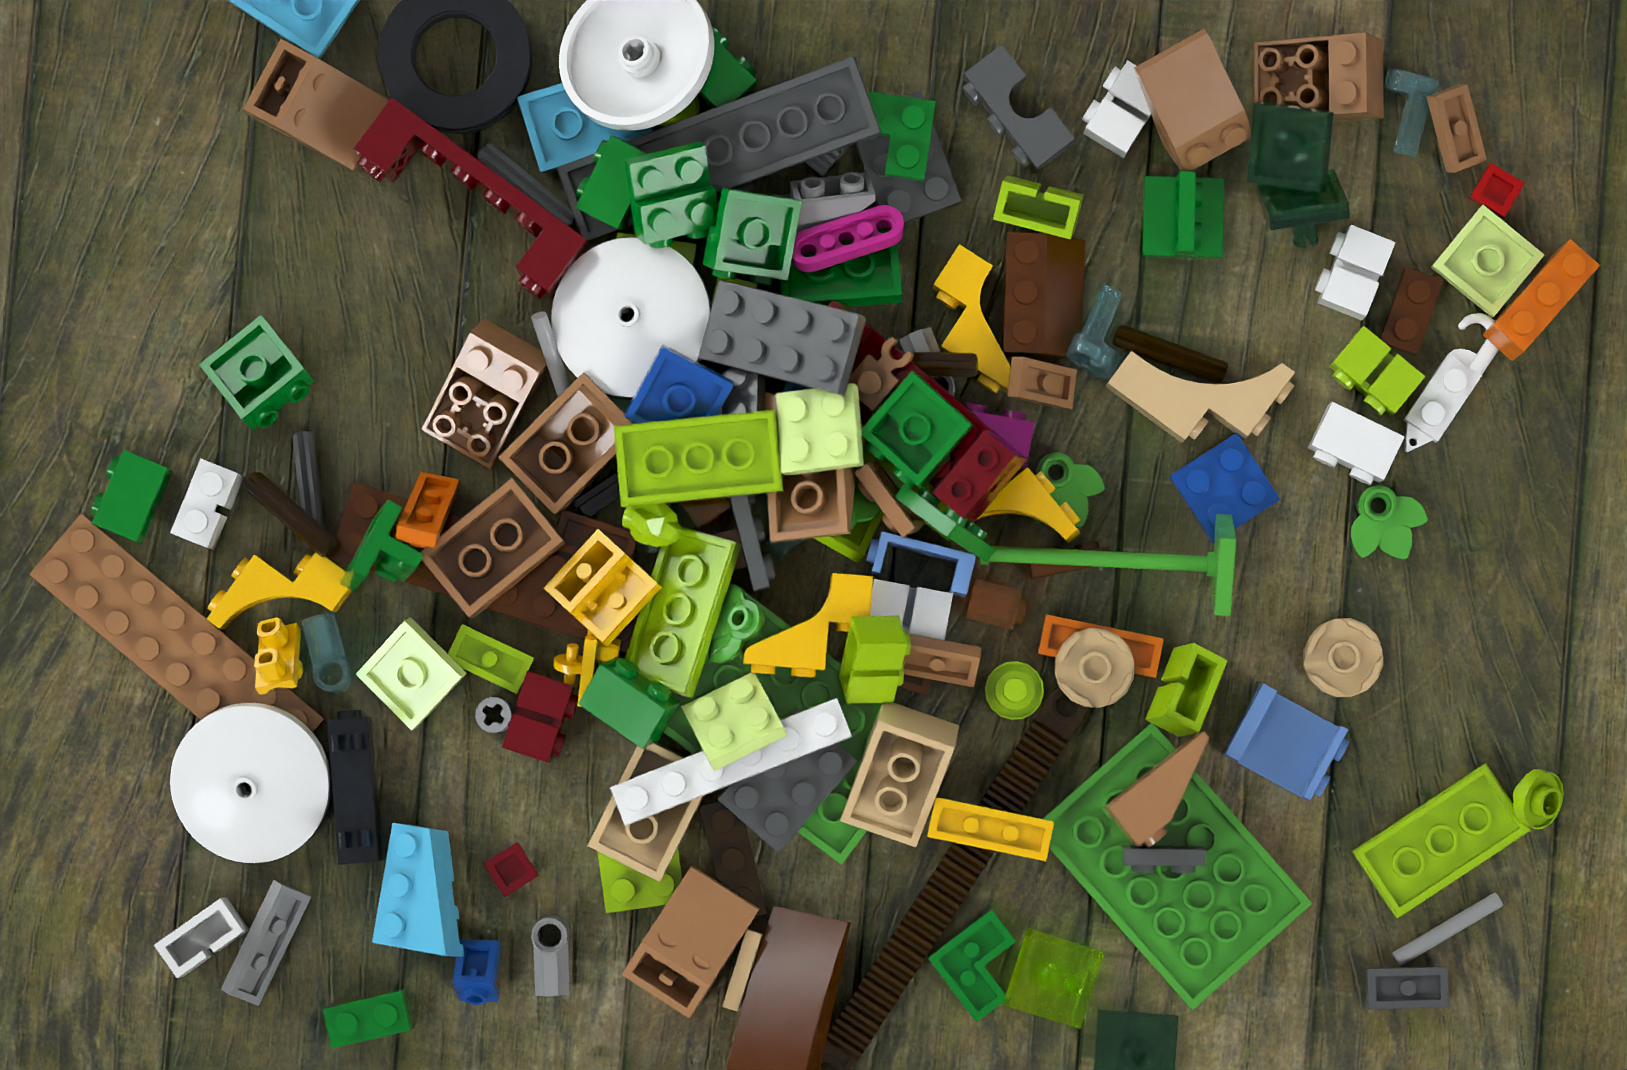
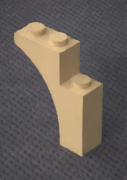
M1131 351L1105 387L1181 443L1188 436L1194 440L1197 438L1209 421L1203 417L1206 412L1244 440L1250 433L1258 436L1271 419L1265 412L1274 400L1280 405L1295 386L1289 381L1295 372L1281 363L1271 371L1246 381L1230 384H1204L1169 375Z

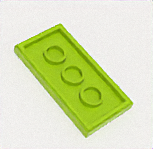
M776 410L613 426L621 507L783 491Z
M681 527V536L675 543L660 546L651 578L662 588L639 612L624 659L634 663L638 667L639 673L650 681L660 682L667 686L672 693L693 699L742 545Z
M1484 763L1351 852L1394 917L1398 919L1531 830L1529 827L1518 822L1514 815L1512 801L1488 765Z

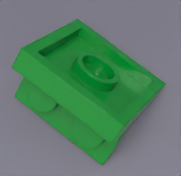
M1180 171L1177 177L1144 176L1142 257L1221 259L1223 257L1224 178L1196 177V171Z
M387 500L376 513L340 582L341 585L354 591L366 578L372 566L376 567L375 573L390 582H396L397 579L404 582L417 569L424 554L388 536L402 509L401 506Z

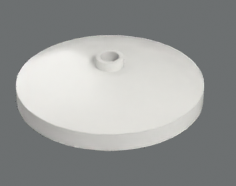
M587 0L571 19L562 39L559 69L563 86L571 101L588 118L602 126L615 130L634 131L659 125L671 119L688 106L703 87L713 62V29L707 13L697 0Z
M619 238L604 242L588 250L566 271L554 296L551 324L557 350L564 363L577 378L584 372L606 395L633 399L662 344L699 363L701 359L698 358L712 306L709 293L701 276L680 253L669 246L665 248H652L649 244L645 245L639 238ZM629 308H632L634 310V318L629 322L623 321L621 319L622 314L627 313Z
M239 703L213 711L194 725L186 734L173 759L170 788L175 810L186 830L197 842L216 855L229 860L244 863H262L276 860L292 853L314 834L329 807L332 779L330 765L322 745L302 721L274 706L260 703ZM241 783H248L252 788V793L246 791L245 786Z

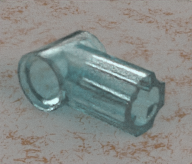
M336 613L320 614L302 620L301 623L313 666V679L316 685L332 694H340L346 691L351 686L354 677L353 670L348 663ZM332 664H338L343 670L342 679L339 683L329 686L324 681L325 669Z

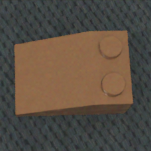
M1205 29L1134 67L1163 147L1181 171H1192L1253 137L1245 110Z
M583 372L498 458L554 515L561 514L562 510H565L616 457L613 426L635 423L625 418V413Z
M856 467L788 476L782 474L783 491L768 493L770 541L774 543L850 534Z
M1205 732L1196 733L1103 807L1132 845L1140 846L1143 843L1145 847H1150L1168 833L1164 826L1171 821L1209 740Z

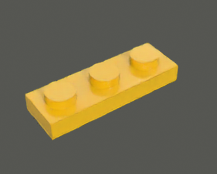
M936 797L927 837L1046 861L1054 821Z

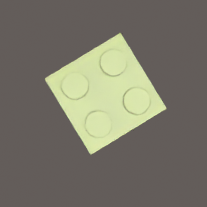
M1482 205L1431 268L1493 318L1544 257V254L1486 206Z
M854 383L848 384L845 396L815 388L776 394L782 474L788 476L864 466L857 385Z
M411 617L406 619L356 673L411 731L424 721L467 674Z
M749 673L681 706L713 771L787 736L755 673Z

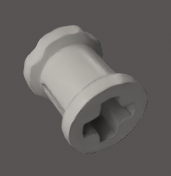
M489 697L478 704L475 718L477 724L484 731L489 733L504 732L509 727L513 709L507 701L498 697ZM501 705L503 709L500 714L505 718L501 724L493 722L491 725H488L489 715L485 713L488 707L496 709Z

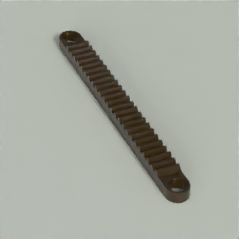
M1059 687L1056 688L1048 696L977 806L1021 814L1085 716L1087 707L1078 704V710L1073 716L1064 717L1060 715L1056 710V701L1064 693ZM952 842L829 1029L822 1063L831 1064L835 1070L853 1069L996 851Z

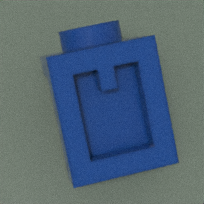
M459 940V943L463 944L464 957L456 956L452 982L459 1000L472 1005L498 1002L499 991L496 986L501 952L499 941Z

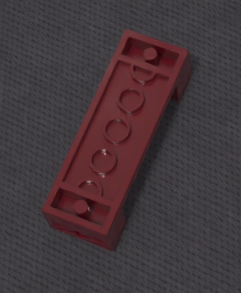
M392 97L353 148L360 157L357 163L362 167L363 171L380 183L385 177L393 184L420 149L422 155L441 168L444 163L452 167L450 172L454 174V178L469 190L473 191L476 186L484 191L483 196L486 198L485 201L496 210L505 215L509 209L516 214L515 220L518 221V225L536 238L515 267L521 277L518 281L525 290L539 300L544 294L553 300L566 271L580 256L590 250L584 237Z
M834 300L828 305L831 308L856 313L848 305ZM866 321L851 374L868 354L879 360L882 357V346L887 341L882 334ZM893 346L891 349V355L894 359L899 360L904 356V353L896 346ZM913 361L905 367L896 368L893 374L901 381L876 411H872L859 400L861 425L865 426L911 371L921 376L975 425L949 454L951 458L929 483L936 488L933 493L961 518L977 521L1026 462L1027 458Z

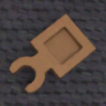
M895 337L885 341L881 349L882 357L879 360L868 354L849 378L848 384L854 383L858 386L859 400L872 411H876L900 383L901 380L893 374L894 370L907 366L914 356L911 351H907L901 359H894L891 355V349L898 342Z

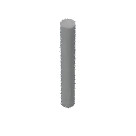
M538 312L533 314L531 319L557 397H559L570 386V382L562 358L557 350L556 340L547 313Z
M1496 892L1392 952V956L1399 967L1501 908L1503 903Z

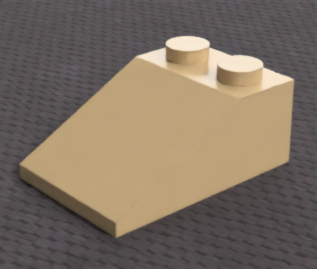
M882 703L840 821L916 847L954 752L959 725L896 703Z
M657 742L644 749L637 745L618 784L686 757ZM612 795L588 846L660 882L704 795L627 826L624 825Z

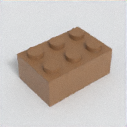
M511 478L439 537L435 548L426 547L420 553L424 554L422 561L465 614L473 619L566 543L516 481Z

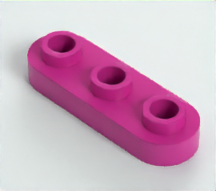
M879 205L796 233L791 263L800 271L814 272L894 246L902 239L904 234L903 216L899 210L892 206ZM880 228L890 229V231L886 233H880L878 230ZM843 240H850L853 242L849 245L841 244ZM806 252H812L815 254V256L804 257L803 254Z

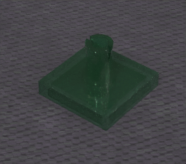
M1263 101L1255 102L1253 106L1247 182L1316 193L1325 192L1327 188L1334 112Z
M1334 169L1256 181L1257 197L1270 230L1293 227V244L1296 247L1306 248L1305 235L1306 238H1309L1310 247L1318 244L1317 223L1350 218L1349 202Z
M1097 1009L1093 1070H1175L1179 1016Z

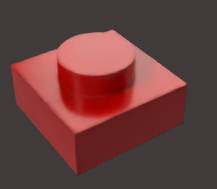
M1490 163L1468 199L1480 206H1486L1495 215L1503 219L1525 183Z

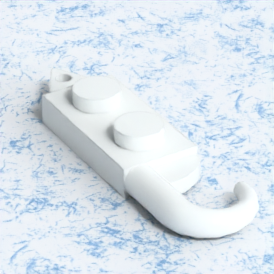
M1472 313L1464 317L1458 324V327L1463 330L1470 324L1477 323L1483 325L1487 330L1495 320L1483 313ZM1486 339L1477 354L1470 350L1456 349L1446 355L1403 419L1406 422V453L1430 441L1435 443L1439 441L1499 349ZM1410 439L1415 440V446L1410 445Z

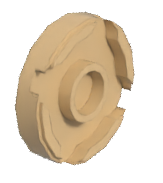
M1352 618L1332 619L1319 625L1309 635L1303 649V667L1309 680L1321 692L1334 697H1353L1367 691L1378 679L1383 667L1381 643L1377 635L1362 622Z
M1088 628L1072 634L1062 643L1055 658L1054 674L1059 688L1071 701L1084 707L1101 708L1116 703L1128 692L1134 679V660L1130 647L1120 636L1106 629Z

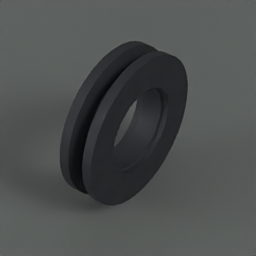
M401 0L392 10L383 27L379 43V65L385 85L396 101L439 132L464 134L480 131L492 126L508 115L518 104L517 97L524 94L531 76L532 48L525 25L519 13L508 0ZM448 18H467L481 24L492 36L496 46V64L489 79L477 90L464 95H445L431 89L420 78L416 68V49L422 35L435 23Z

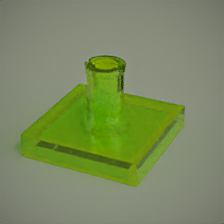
M1027 928L1003 1005L1080 1029L1104 952Z

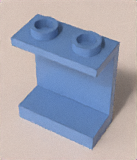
M886 532L881 533L880 540H871L866 560L867 565L873 566L871 575L879 577L886 546L956 563L949 593H953V596L961 598L966 596L976 555L906 537L902 538V536Z
M1262 683L1259 684L1222 755L1302 799L1311 800L1313 795L1320 797L1331 777L1325 772L1332 759L1339 762L1350 741L1344 738L1348 732L1347 728L1332 724L1277 694V690Z

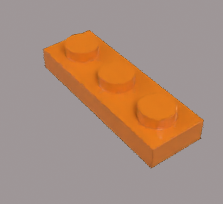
M421 471L397 525L395 539L404 541L410 546L417 548H435L457 496L459 479Z
M1045 615L1038 649L1039 655L1056 658L1062 643L1072 634L1088 628L1106 629L1120 636L1130 647L1134 660V674L1156 678L1164 641L1163 638Z

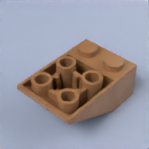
M1364 32L1254 43L1255 121L1347 122L1384 119L1383 40Z
M280 39L243 110L251 118L354 172L360 157L353 148L389 100L317 57Z
M484 318L469 333L421 430L491 469L548 369L542 350Z
M692 865L623 971L622 976L690 1019L760 908Z

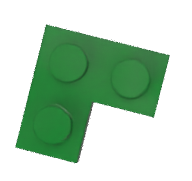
M868 91L882 133L878 135L890 137L885 176L924 182L936 101Z
M903 484L896 494L895 498L946 537L985 562H988L996 551L993 546L984 540L988 534L972 521L961 518L950 507H947L943 512L938 508L941 500L925 488L921 487L917 493Z
M992 909L927 957L976 1023L1008 999L984 967L1016 942Z

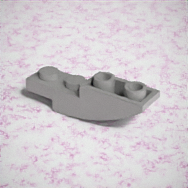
M848 172L843 175L821 178L807 177L803 180L790 181V194L788 195L771 194L802 201L797 232L861 212L876 201L875 191L868 172Z

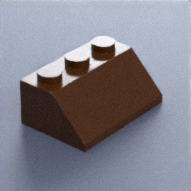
M1007 232L1005 238L1002 351L1005 357L1081 359L1085 240L1067 239L1047 233Z

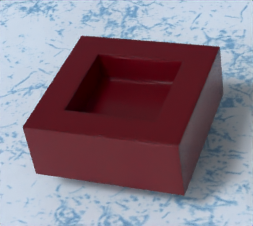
M516 842L483 863L504 897L539 877L519 842Z

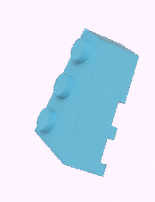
M392 823L372 943L443 956L464 957L463 944L459 943L456 920L459 919L458 906H455L452 882L454 881L448 831L410 824Z

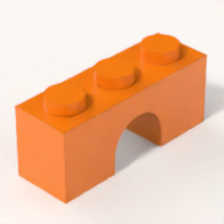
M1569 239L1537 272L1530 284L1507 306L1484 332L1483 336L1511 361L1515 360L1531 345L1600 265L1575 242Z

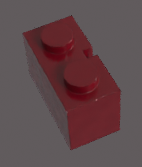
M527 671L516 706H518L516 714L513 713L502 748L547 763L551 762L552 756L560 757L567 736L560 733L565 718H573L578 704V696L573 695L575 687Z

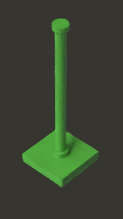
M1216 514L1213 552H1207V556L993 546L996 551L988 560L989 562L1206 572V576L1212 577L1211 596L1214 615L1231 616L1236 536L1233 518L1229 514ZM980 558V565H988V562Z

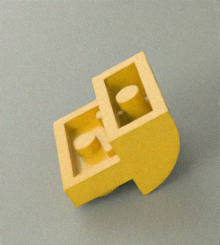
M599 529L595 531L544 587L553 598L606 646L619 635L662 588Z

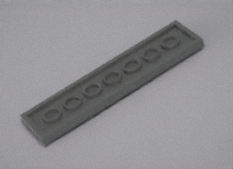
M852 56L627 142L649 153H654L700 141L705 145L710 184L716 188V194L722 193V188H736L881 134L882 130L856 57ZM595 153L557 167L580 234L587 240V243L620 231V229H616L575 208L579 201L576 198L577 189L585 176H591L597 164L593 161ZM633 218L631 219L628 227L634 226Z

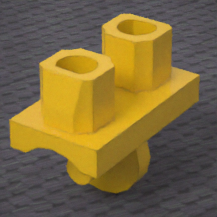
M280 618L260 621L257 627V635L259 637L258 653L255 655L254 667L257 669L255 689L261 695L278 687H297V682L303 674V664L299 660L301 628L297 623L284 625Z
M588 630L584 642L583 656L578 655L579 645L574 643L567 644L566 654L555 656L553 666L557 671L564 673L563 683L573 685L575 684L576 674H581L578 703L596 673L597 663H604L615 657L619 658L621 640L615 638L606 646Z

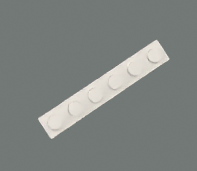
M837 698L780 720L787 736L716 771H713L704 751H701L610 787L624 825H630L852 737Z

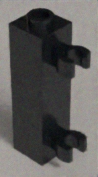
M361 710L337 711V719L327 720L338 865L382 861L372 717H361Z

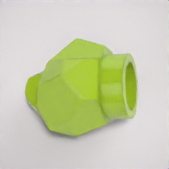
M665 503L630 506L625 509L622 525L630 529V534L635 541L660 547L671 545L680 538L682 529L678 523L677 515Z

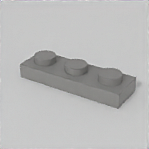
M273 880L221 988L222 991L252 1004L260 1005L311 896Z

